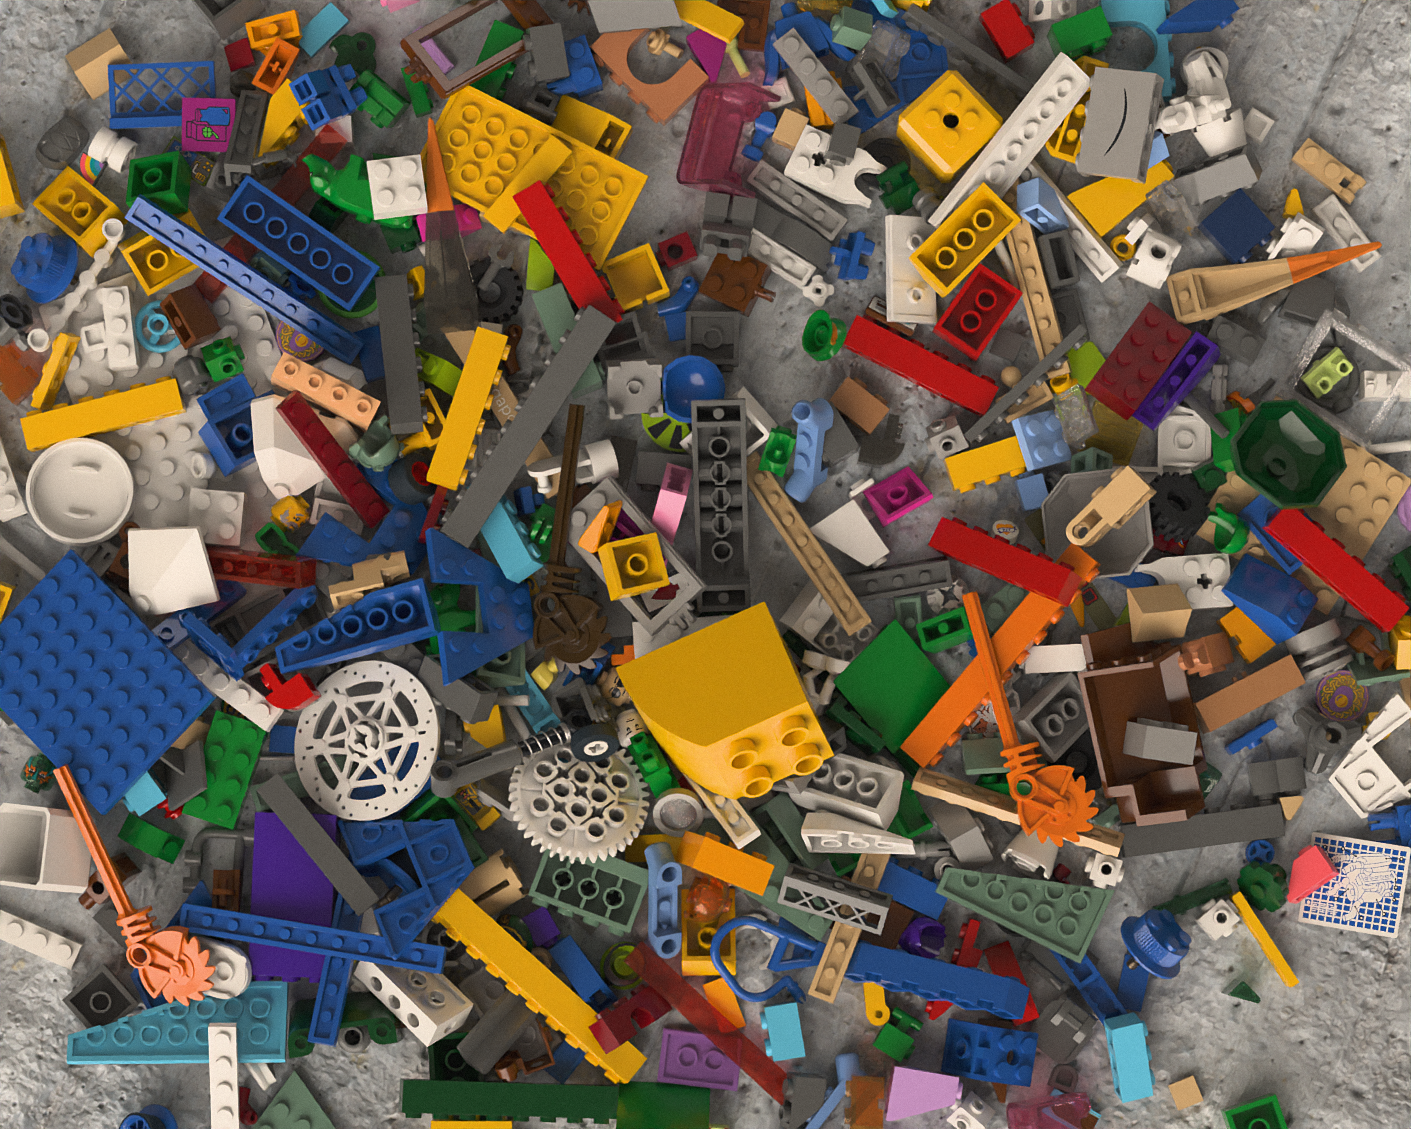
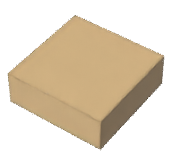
M1193 1075L1168 1084L1178 1111L1204 1101Z

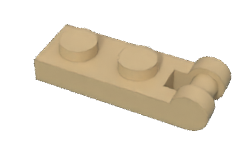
M1310 138L1304 142L1291 159V161L1348 204H1351L1355 199L1354 194L1357 190H1361L1367 183L1361 176L1352 172ZM1343 178L1350 182L1346 188L1339 185Z

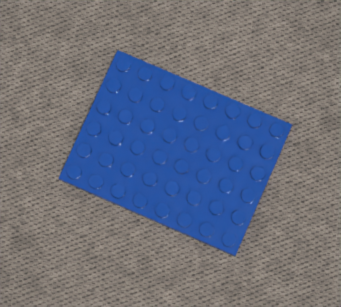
M70 549L0 624V708L57 768L68 764L80 792L102 815H106L217 698L75 550Z

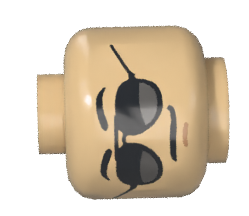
M611 667L607 672L603 670L599 674L596 684L599 686L601 694L605 697L606 701L615 706H621L624 703L628 704L631 701L616 671V667Z

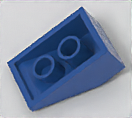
M272 389L254 399L273 395L275 392ZM253 399L208 420L198 432L225 477L257 461L254 453L251 401Z
M1247 553L1241 557L1221 590L1276 644L1298 634L1318 600L1301 581Z

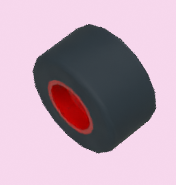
M413 452L404 456L391 466L388 473L389 486L394 495L400 501L409 505H417L433 496L438 486L426 481L432 461L421 453Z

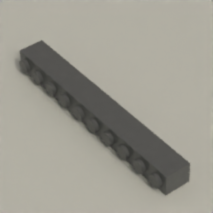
M589 305L587 309L583 306L580 308L573 319L577 324L572 331L567 329L559 340L562 347L557 354L552 351L545 361L544 366L548 367L543 376L536 375L529 386L533 391L527 399L522 397L514 409L518 414L513 421L507 419L499 431L503 435L498 444L492 442L484 454L488 457L487 461L483 466L478 464L470 476L473 479L472 484L468 489L463 486L455 498L459 502L454 511L448 509L440 521L444 524L441 531L468 548L616 325V321L595 307Z

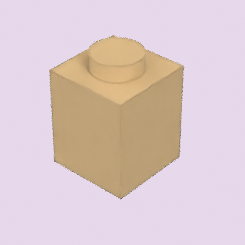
M785 108L772 136V142L794 151L806 124H809V118L805 117L806 113L797 108H792L791 110Z

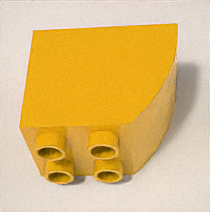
M765 601L616 667L624 688L667 759L692 781L713 793L734 800L743 796L748 798L759 797L767 793L772 788L774 782L792 774H811L821 767L823 760L834 756L793 657Z

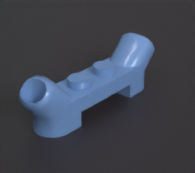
M817 398L812 402L799 400L791 410L792 418L798 423L794 470L784 486V491L801 503L806 502L813 490L827 479L828 467L822 464L825 431L833 426L834 415L832 407L823 398Z
M658 842L649 845L644 851L649 867L648 936L644 940V948L653 957L669 959L678 954L682 943V932L677 928L678 885L682 884V869L674 860L670 844Z
M855 1052L842 1053L835 1057L838 1083L834 1088L829 1086L826 1089L823 1106L805 1121L807 1124L803 1129H819L846 1092L853 1098H856L867 1084L871 1076L860 1069L858 1054Z

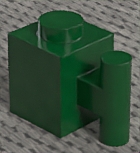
M904 160L876 175L879 182L878 186L882 192L879 199L886 210L891 208L896 215H900L913 207V197L920 191L916 180L907 171L908 166Z

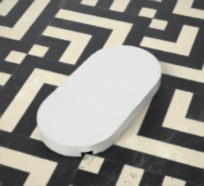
M188 932L189 941L192 937L197 936L201 952L205 949L210 950V959L207 965H214L216 967L215 972L207 978L214 983V986L209 990L202 991V993L220 999H229L242 994L248 988L252 977V968L247 955L234 945Z

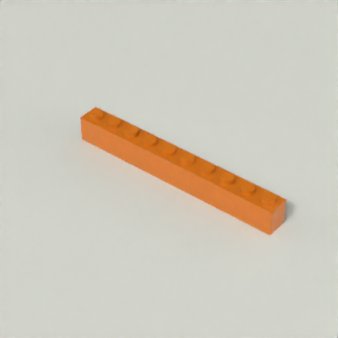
M1071 543L1055 564L1059 565L1061 561L1075 567L1074 573L1082 578L1070 602L1073 604L1081 596L1082 591L1080 589L1086 582L1091 583L1100 572L1098 568L1101 564L1082 547ZM1030 592L991 638V643L1003 686L1013 676V673H1011L1013 668L1017 664L1021 666L1030 656L1028 651L1034 643L1039 645L1048 634L1045 630L1050 624L1058 623L1064 616L1065 612L1063 609L1066 606ZM978 655L900 746L903 751L923 768L929 769L931 766L935 768L944 758L942 754L948 746L953 747L961 738L959 733L965 725L967 727L971 726L979 715L976 712L981 706L984 705L986 707L991 702Z

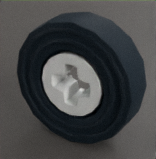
M592 724L576 731L571 737L570 746L576 759L583 762H596L610 757L617 751L619 738L612 726Z

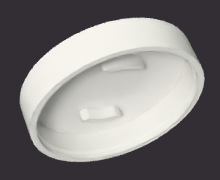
M73 438L52 445L38 457L27 478L26 500L33 519L50 537L71 546H92L116 535L125 522L129 520L135 505L136 486L129 466L112 447L94 439Z

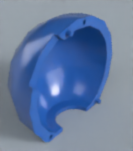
M688 355L676 358L664 367L662 372L664 409L667 415L675 420L692 423L691 400L724 399L726 387L723 374L714 363L706 358Z

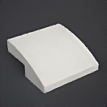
M326 477L315 484L309 523L316 525L322 515L327 512L350 530L361 535L363 522L330 479Z

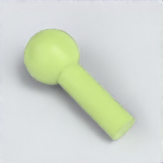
M735 36L730 44L726 42V53L729 54L740 77L746 78L750 75V71L738 50L739 39Z

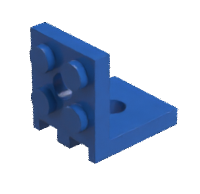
M949 1018L941 1072L980 1081L1030 1087L1039 1033L993 1027ZM1012 1050L1013 1059L1008 1063L1007 1054Z

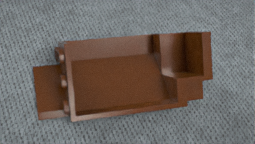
M1130 622L1081 635L1086 668L1077 674L1105 799L1116 797L1121 822L1136 821L1137 827L1190 819L1206 807L1199 775L1208 768L1187 672L1180 669L1177 658L1182 654L1181 645H1171L1170 642L1155 644L1154 640L1132 642ZM1137 718H1145L1189 726L1188 731L1197 733L1193 765L1146 759L1122 753L1127 721L1137 723Z

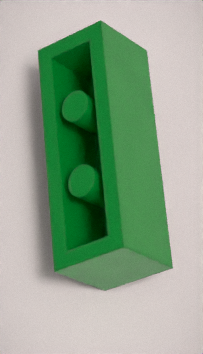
M406 67L401 68L416 118L431 114V108H434L431 98L428 99L426 95L429 92L427 84L423 83L422 80L413 83L410 78L415 73L407 75L404 72Z

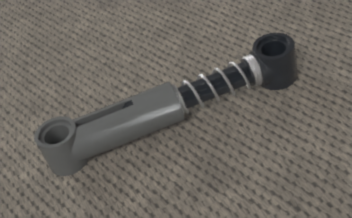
M574 709L567 714L566 720L558 724L557 728L549 727L547 732L539 731L538 735H529L526 740L520 738L517 743L510 739L455 761L439 760L431 767V790L438 797H451L457 792L459 787L520 765L525 756L531 755L533 757V753L538 751L543 753V749L548 747L553 749V746L556 744L570 743L571 737L576 731L592 725L593 721L588 711Z

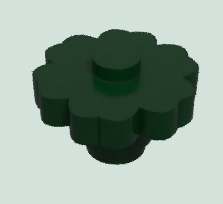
M1252 860L1240 869L1241 876L1237 879L1239 891L1247 896V901L1251 906H1254L1259 911H1263L1266 908L1269 912H1275L1286 903L1285 897L1289 894V889L1286 881L1287 875L1283 867L1275 863L1270 865L1268 862L1259 864L1257 861Z

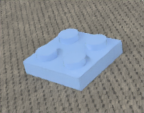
M1057 409L1017 418L1012 421L1028 471L1071 460L1072 454Z

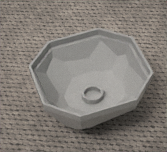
M1118 468L1064 474L1041 503L1046 555L1054 559L1053 563L1057 561L1072 543L1066 535L1068 524L1093 500L1091 495L1101 485L1106 487L1112 481L1110 476ZM1149 500L1119 530L1112 528L1094 546L1090 548L1082 547L1101 564L1098 568L1100 572L1095 579L1131 575L1152 549L1154 539ZM1086 527L1080 531L1081 539L1088 533Z

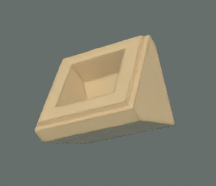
M1302 796L1276 798L1277 804L1281 805L1282 818L1285 821L1293 818L1304 801Z

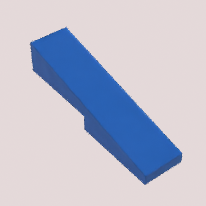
M1050 950L1103 1026L1104 1019L1128 1014L1086 954L1081 963H1077Z

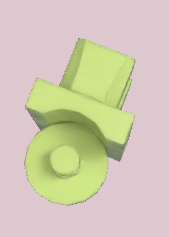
M1335 347L1320 361L1316 360L1312 363L1313 367L1300 379L1310 389L1313 396L1319 399L1323 394L1329 392L1332 386L1342 377H1346L1354 367L1342 351Z

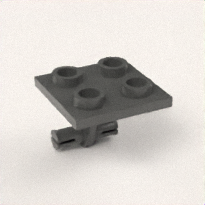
M197 740L184 750L170 747L159 758L165 764L169 810L174 811L207 789L203 741Z

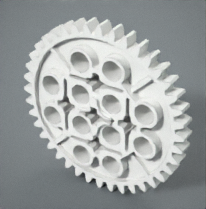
M559 743L554 745L553 749L550 747L543 749V753L541 751L533 753V757L531 755L523 757L522 763L514 768V773H512L510 779L512 783H510L508 791L511 792L508 801L512 802L509 809L515 812L512 819L513 821H520L517 829H526L523 837L529 838L532 836V846L538 843L542 844L540 852L545 851L547 848L550 849L551 858L556 853H559L560 861L569 856L570 862L574 863L576 857H579L581 863L584 864L587 857L590 858L592 863L596 862L598 855L603 861L606 860L608 853L615 857L617 849L623 852L626 844L631 845L633 839L638 837L639 829L642 830L645 823L643 820H646L648 815L646 811L649 807L647 802L649 793L645 792L648 784L642 782V774L637 773L639 770L638 766H631L633 757L624 758L626 750L622 749L604 760L583 762L575 758L570 743H563V745ZM558 758H565L568 760V763H563ZM596 763H601L606 768H599L596 766ZM538 772H544L548 777H542ZM575 778H583L586 782H578ZM613 783H619L623 788L615 787ZM555 792H562L565 794V797L557 796ZM593 797H598L603 802H596L593 800ZM540 806L544 808L545 811H538L534 807ZM572 812H580L583 816L577 817ZM610 817H617L620 822H614ZM551 826H558L562 831H555ZM590 831H595V832H597L600 836H599V837L592 836L589 832H590Z

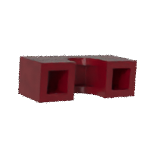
M656 982L647 987L642 983L630 991L631 998L628 999L625 995L612 1004L615 1009L610 1011L609 1008H606L594 1016L597 1021L588 1028L605 1054L613 1051L638 1034L632 1025L631 1018L637 1022L642 1030L673 1009Z

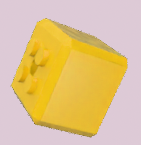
M947 70L899 115L896 124V136L940 183H951L978 158L1003 126V118L957 70ZM946 115L956 116L958 125L954 128L946 127L943 123V118Z

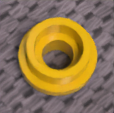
M1125 234L1114 237L1110 243L1111 251L1120 261L1131 259L1136 252V243L1130 244L1125 239L1127 236ZM1125 244L1127 251L1124 253L1120 252L1118 245Z

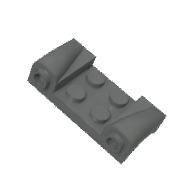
M304 574L209 623L214 634L221 633L229 641V646L233 648L308 577ZM318 597L311 607L305 608L297 616L296 621L292 625L286 626L278 634L277 639L272 644L266 645L253 662L248 663L242 668L244 673L256 668V665L260 663L259 659L274 652L276 646L304 630L311 629L318 625V622L328 618Z

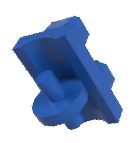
M860 231L849 233L847 240L840 239L838 247H830L829 253L836 256L834 265L840 266L837 279L846 281L852 279L864 280L867 278L868 266L860 264L858 261L860 254L867 257L872 255L875 242L865 238L866 233Z

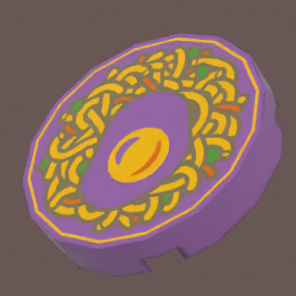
M280 321L277 326L276 341L282 353L286 352L303 362L314 361L324 353L325 349L283 321Z
M1339 670L1323 677L1316 687V706L1320 713L1329 720L1353 721L1359 718L1367 708L1369 702L1368 687L1357 685L1351 672L1348 670Z

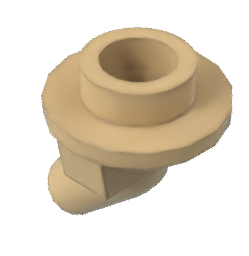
M663 29L651 32L647 38L648 51L652 54L660 56L662 51H665L680 59L684 53L682 48L668 41L670 35Z

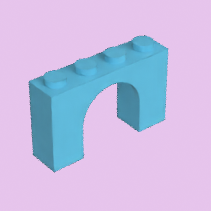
M1099 0L1098 6L1101 5L1109 27H1135L1144 31L1150 37L1154 46V59L1141 72L1157 73L1164 78L1162 97L1164 102H1169L1172 94L1176 93L1175 78H1171L1170 68L1174 67L1173 52L1168 50V42L1172 41V34L1159 35L1156 32V29L1166 20V16L1170 15L1169 0Z

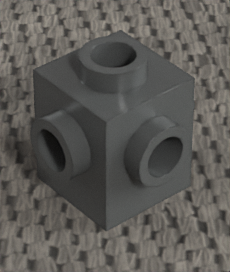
M536 85L530 98L524 96L518 110L552 126L558 112L554 111L559 96Z

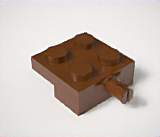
M717 253L698 290L701 295L717 301L726 308L739 312L746 317L750 316L758 297L771 303L774 301L772 297H776V292L764 288L772 271L767 264L749 256L742 257L740 261L730 260L727 257L728 254Z

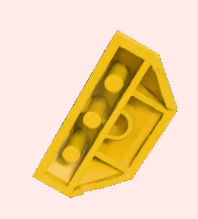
M1085 55L1074 61L1089 78L1095 73V67H1109V63ZM1090 87L1044 144L1051 156L1075 164L1076 156L1080 153L1082 144L1080 132L1082 127H1085L1087 117L1085 115V105L1090 100Z

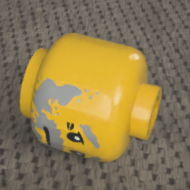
M288 495L281 498L271 507L272 516L270 518L284 533L286 531L295 533L310 519L307 511L310 506L300 495L296 498Z

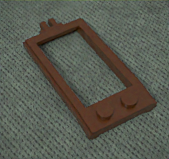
M470 0L402 38L400 42L401 48L411 59L409 61L410 65L404 69V72L407 75L415 73L410 78L413 83L421 80L425 84L429 83L441 99L450 97L530 50H525L522 39L449 81L421 45L423 42L498 0ZM501 0L525 31L531 27L554 24L536 0Z

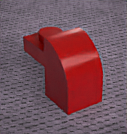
M267 663L259 669L263 675L261 677L262 682L269 690H273L265 698L277 708L299 710L307 707L322 696L308 674L298 673L287 681L276 664Z

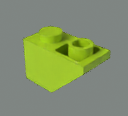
M416 348L415 357L421 356L422 372L417 373L418 378L439 391L454 397L462 370L447 360Z

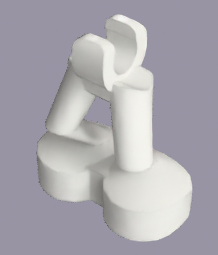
M805 650L802 662L808 667L813 668V670L803 675V682L816 714L821 716L824 713L825 705L829 706L835 688L833 681L851 662ZM826 670L829 672V675L820 694H817L813 678Z

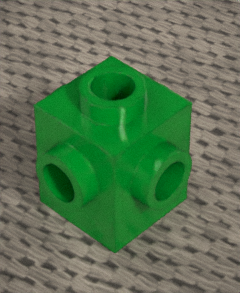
M231 336L218 339L212 344L201 348L205 363L214 382L227 377H233L237 373L244 371L241 360L245 359V355L240 344L234 345Z

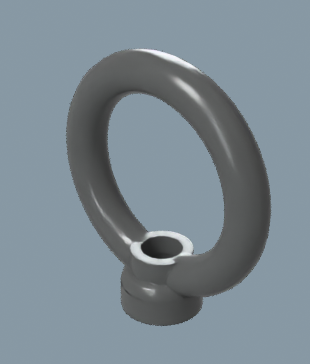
M1320 346L1306 353L1300 360L1296 370V383L1300 393L1308 402L1318 407L1332 408L1336 415L1354 406L1351 398L1358 389L1360 372L1354 358L1348 352L1339 348L1354 367L1349 373L1348 385L1343 392L1331 398H1315L1300 378L1307 372L1313 361L1326 356L1335 348V346Z

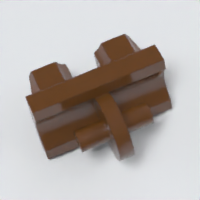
M213 870V889L211 892L213 908L240 912L242 870Z

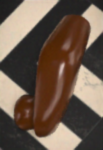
M518 324L508 325L503 335L508 336L507 345L511 346L507 360H501L509 376L521 370L516 357V347L523 334V329Z

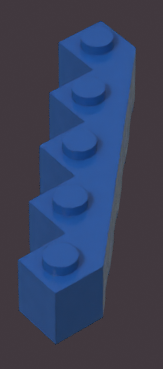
M858 940L844 978L854 983H875L891 992H912L928 1001H949L965 1010H986L1002 1019H1023L1030 991L1029 987L1020 983V979L1013 976L1002 977L989 974L976 967L965 968L952 965L942 959H928L911 955L901 949L891 950L878 947L864 940Z

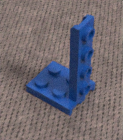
M227 573L216 582L220 596L219 601L178 610L152 629V631L173 651L190 638L182 621L189 613L197 619L202 617L209 624L246 595L247 590L230 573Z
M310 579L303 580L233 648L229 646V641L221 633L214 634L211 631V626L202 617L197 619L189 613L182 621L193 645L235 681H238L245 675L242 668L248 663L253 662L266 645L272 644L286 626L292 625L305 608L311 607L319 594L314 582Z

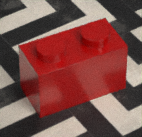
M1009 0L997 3L980 13L979 16L980 23L1005 64L1032 49L1035 43L1033 40L1035 39L1033 30L1029 25L1025 26L1020 19L1022 14L1015 2L1011 4Z

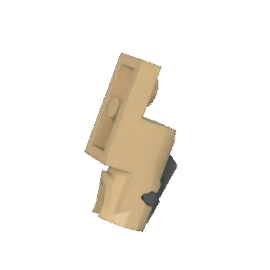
M403 550L368 555L365 561L352 564L355 580L339 582L328 586L334 610L353 605L367 594L385 589V584H394L410 578L405 552Z

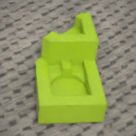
M531 237L526 290L542 291L553 286L554 266L538 241Z

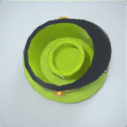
M623 941L615 943L604 952L600 961L602 977L607 984L615 989H631L637 986L647 973V955L640 946L633 942Z

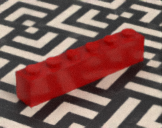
M539 180L512 196L578 309L580 310L582 306L587 309L591 305L617 323L623 320L621 314L625 311L618 299L616 298L612 301L607 293L611 289L603 275L598 277L593 268L597 266L590 252L584 254L580 244L584 242L576 229L571 231L566 221L570 218L562 205L558 208L552 200L556 195L549 183L547 182L543 185L542 181Z
M863 314L862 317L856 316L842 347L981 418L986 414L999 389L995 385L996 381L983 374L981 377L972 374V369L967 365L959 362L955 365L947 361L949 357L936 350L933 353L925 350L923 343L913 338L908 341L900 337L901 332L887 326L884 329L876 325L878 321L866 314Z
M1278 508L1262 528L1382 633L1390 632L1410 608L1404 603L1406 599L1395 590L1391 592L1384 586L1386 582L1381 576L1374 572L1372 574L1364 568L1366 564L1355 555L1351 557L1344 551L1346 547L1334 537L1330 539L1323 533L1325 528L1317 521L1307 519L1303 515L1305 513L1303 509L1281 510Z
M941 517L928 543V546L939 554L1066 607L1069 606L1082 580L1080 576L1074 573L1075 567L1063 561L1059 565L1053 563V558L1041 552L1037 556L1031 554L1032 550L1022 544L1017 543L1016 547L1009 545L1010 541L996 534L992 538L988 536V531L978 526H974L973 529L966 527V522L956 517H953L952 521Z

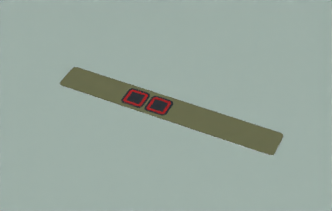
M1038 509L1026 517L1025 522L1046 552L1045 544L1041 543V540L1045 538L1042 509ZM1086 582L1080 589L1082 591L1084 609L1099 630L1112 627L1117 618L1093 583Z

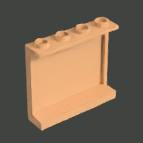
M283 352L271 375V385L288 394L293 390L299 391L311 406L333 417L338 416L346 419L352 427L364 433L370 427L381 401L286 352Z

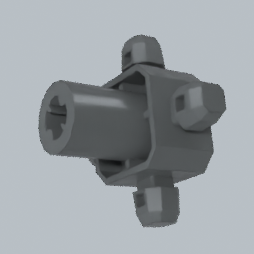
M8 293L0 296V345L5 346L15 341V345L21 351L26 352L31 349L27 341L29 333L25 332L33 324L32 309L27 304H22L17 297Z

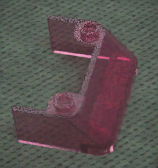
M751 82L705 84L699 90L676 173L677 182L688 188L704 192L728 194L731 198H734V196L755 198V192L742 187L741 175L732 171L744 123L753 122L760 116L763 102H780L781 96Z

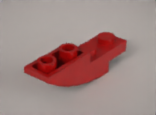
M968 918L967 923L962 922L958 938H962L959 949L954 948L950 961L951 964L965 968H977L983 951L973 948L980 921ZM927 1000L924 1012L929 1013L928 1019L936 1020L953 1003L949 1001Z

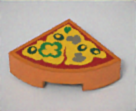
M1234 391L1227 395V399L1234 409L1239 408L1245 414L1256 408L1249 398L1244 400L1240 397L1241 392Z

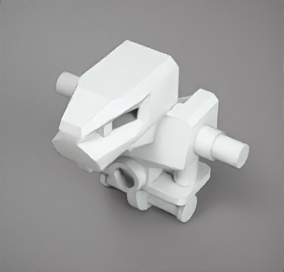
M1209 52L1197 53L1188 57L1184 62L1188 77L1187 95L1169 100L1170 106L1159 108L1155 131L1161 129L1163 134H1172L1227 116L1225 109L1231 107L1229 93L1221 67Z

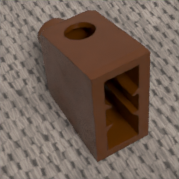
M125 852L110 857L124 888L142 872ZM99 870L89 877L88 888L78 898L81 905L88 910L96 903L101 905L111 899Z

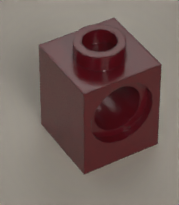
M687 231L658 243L659 251L655 252L660 266L666 265L668 272L697 260V253ZM677 246L683 251L681 257L677 259L671 258L668 255V250L671 247Z

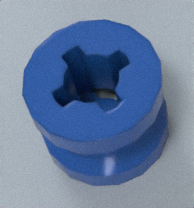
M1254 840L1245 849V856L1249 863L1252 860L1257 861L1259 864L1263 862L1271 863L1275 854L1273 846L1266 840Z

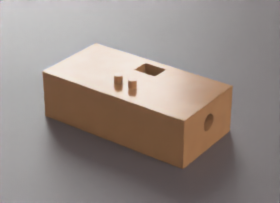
M1292 655L1284 656L1249 675L1244 671L1241 673L1243 678L1238 680L1235 676L1231 678L1233 683L1194 702L1197 722L1202 733L1212 732L1305 684L1306 682Z

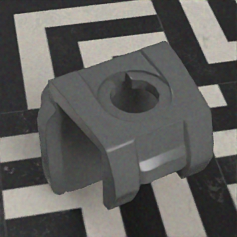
M579 677L552 695V711L561 723L566 720V716L570 711L586 707L592 721L596 720L597 724H607L612 726L616 732L620 731L614 717H610L609 711L612 710L605 697L602 696L597 684L587 685L585 680ZM572 695H580L579 698L574 701H566L567 698Z
M1063 992L1058 1000L1047 1004L1040 1013L1039 1018H1036L1031 1025L1029 1032L1039 1033L1037 1048L1055 1062L1067 1064L1076 1058L1092 1037V1027L1099 1019L1093 1014L1084 1011L1070 996Z

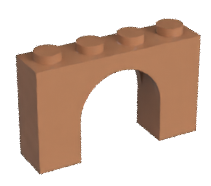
M649 28L602 34L590 46L595 64L599 68L604 66L610 72L608 75L610 79L619 87L623 85L629 91L627 93L628 97L636 105L641 103L647 109L645 112L647 116L656 124L660 122L665 126L709 83V76L692 59L688 60L670 79L663 83H643L632 75L628 68L627 60L632 48L650 31Z

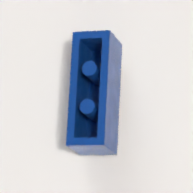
M890 857L878 890L893 895V900L932 919L938 920L948 899L934 892L940 880L933 877L932 881H929L922 877L924 872L912 866H909L906 870L898 866L899 860Z

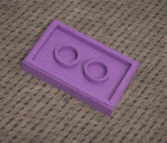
M664 1027L657 1082L737 1091L744 1037Z

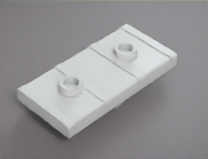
M885 216L887 322L937 324L936 291L922 278L909 260V257L935 231V227L927 224L922 217Z

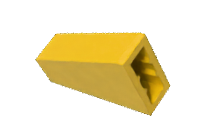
M1164 159L1148 169L1145 184L1135 183L1130 179L1107 177L1072 192L1067 196V199L1102 239L1167 185L1174 177L1172 173L1174 170L1170 163Z

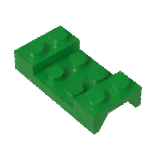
M907 779L902 784L898 812L887 831L911 839L932 828L933 825L924 812L914 790L911 789V783ZM862 853L827 854L830 857L828 860L837 877H840L857 867Z

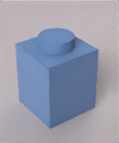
M1034 470L1020 474V479L1016 480L1014 484L1023 513L1041 508V503L1048 496L1043 474L1035 475Z

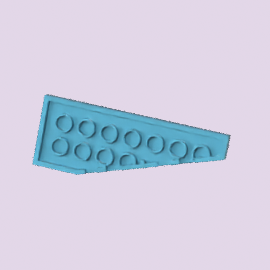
M250 981L248 988L242 994L229 999H220L204 994L205 998L198 1001L190 998V1005L188 1006L175 1000L172 1003L144 1010L138 1015L122 1017L118 1021L104 1026L98 1025L68 1035L67 1063H209V1023H237L238 1063L286 1062L289 984L282 981Z

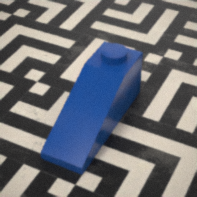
M1195 0L1167 18L1156 29V32L1159 35L1211 32L1219 26L1221 29H1224L1235 20L1232 16L1240 8L1234 0Z

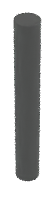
M1191 392L1183 399L1222 439L1229 435V430Z

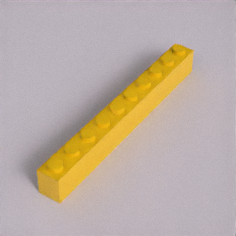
M459 888L456 889L431 919L434 923L438 924L440 922L446 927V934L454 941L458 942L460 940L467 946L465 950L470 956L476 960L480 958L487 964L485 968L490 974L504 979L507 982L505 986L509 991L517 996L520 994L527 1000L525 1004L535 1013L540 1012L547 1018L545 1022L555 1031L560 1030L566 1035L565 1040L568 1044L576 1049L578 1047L586 1053L584 1057L594 1066L599 1065L606 1071L604 1073L606 1078L614 1084L628 1083L647 1060L629 1041L605 1054L588 1028L597 1021L594 1016L598 1013Z

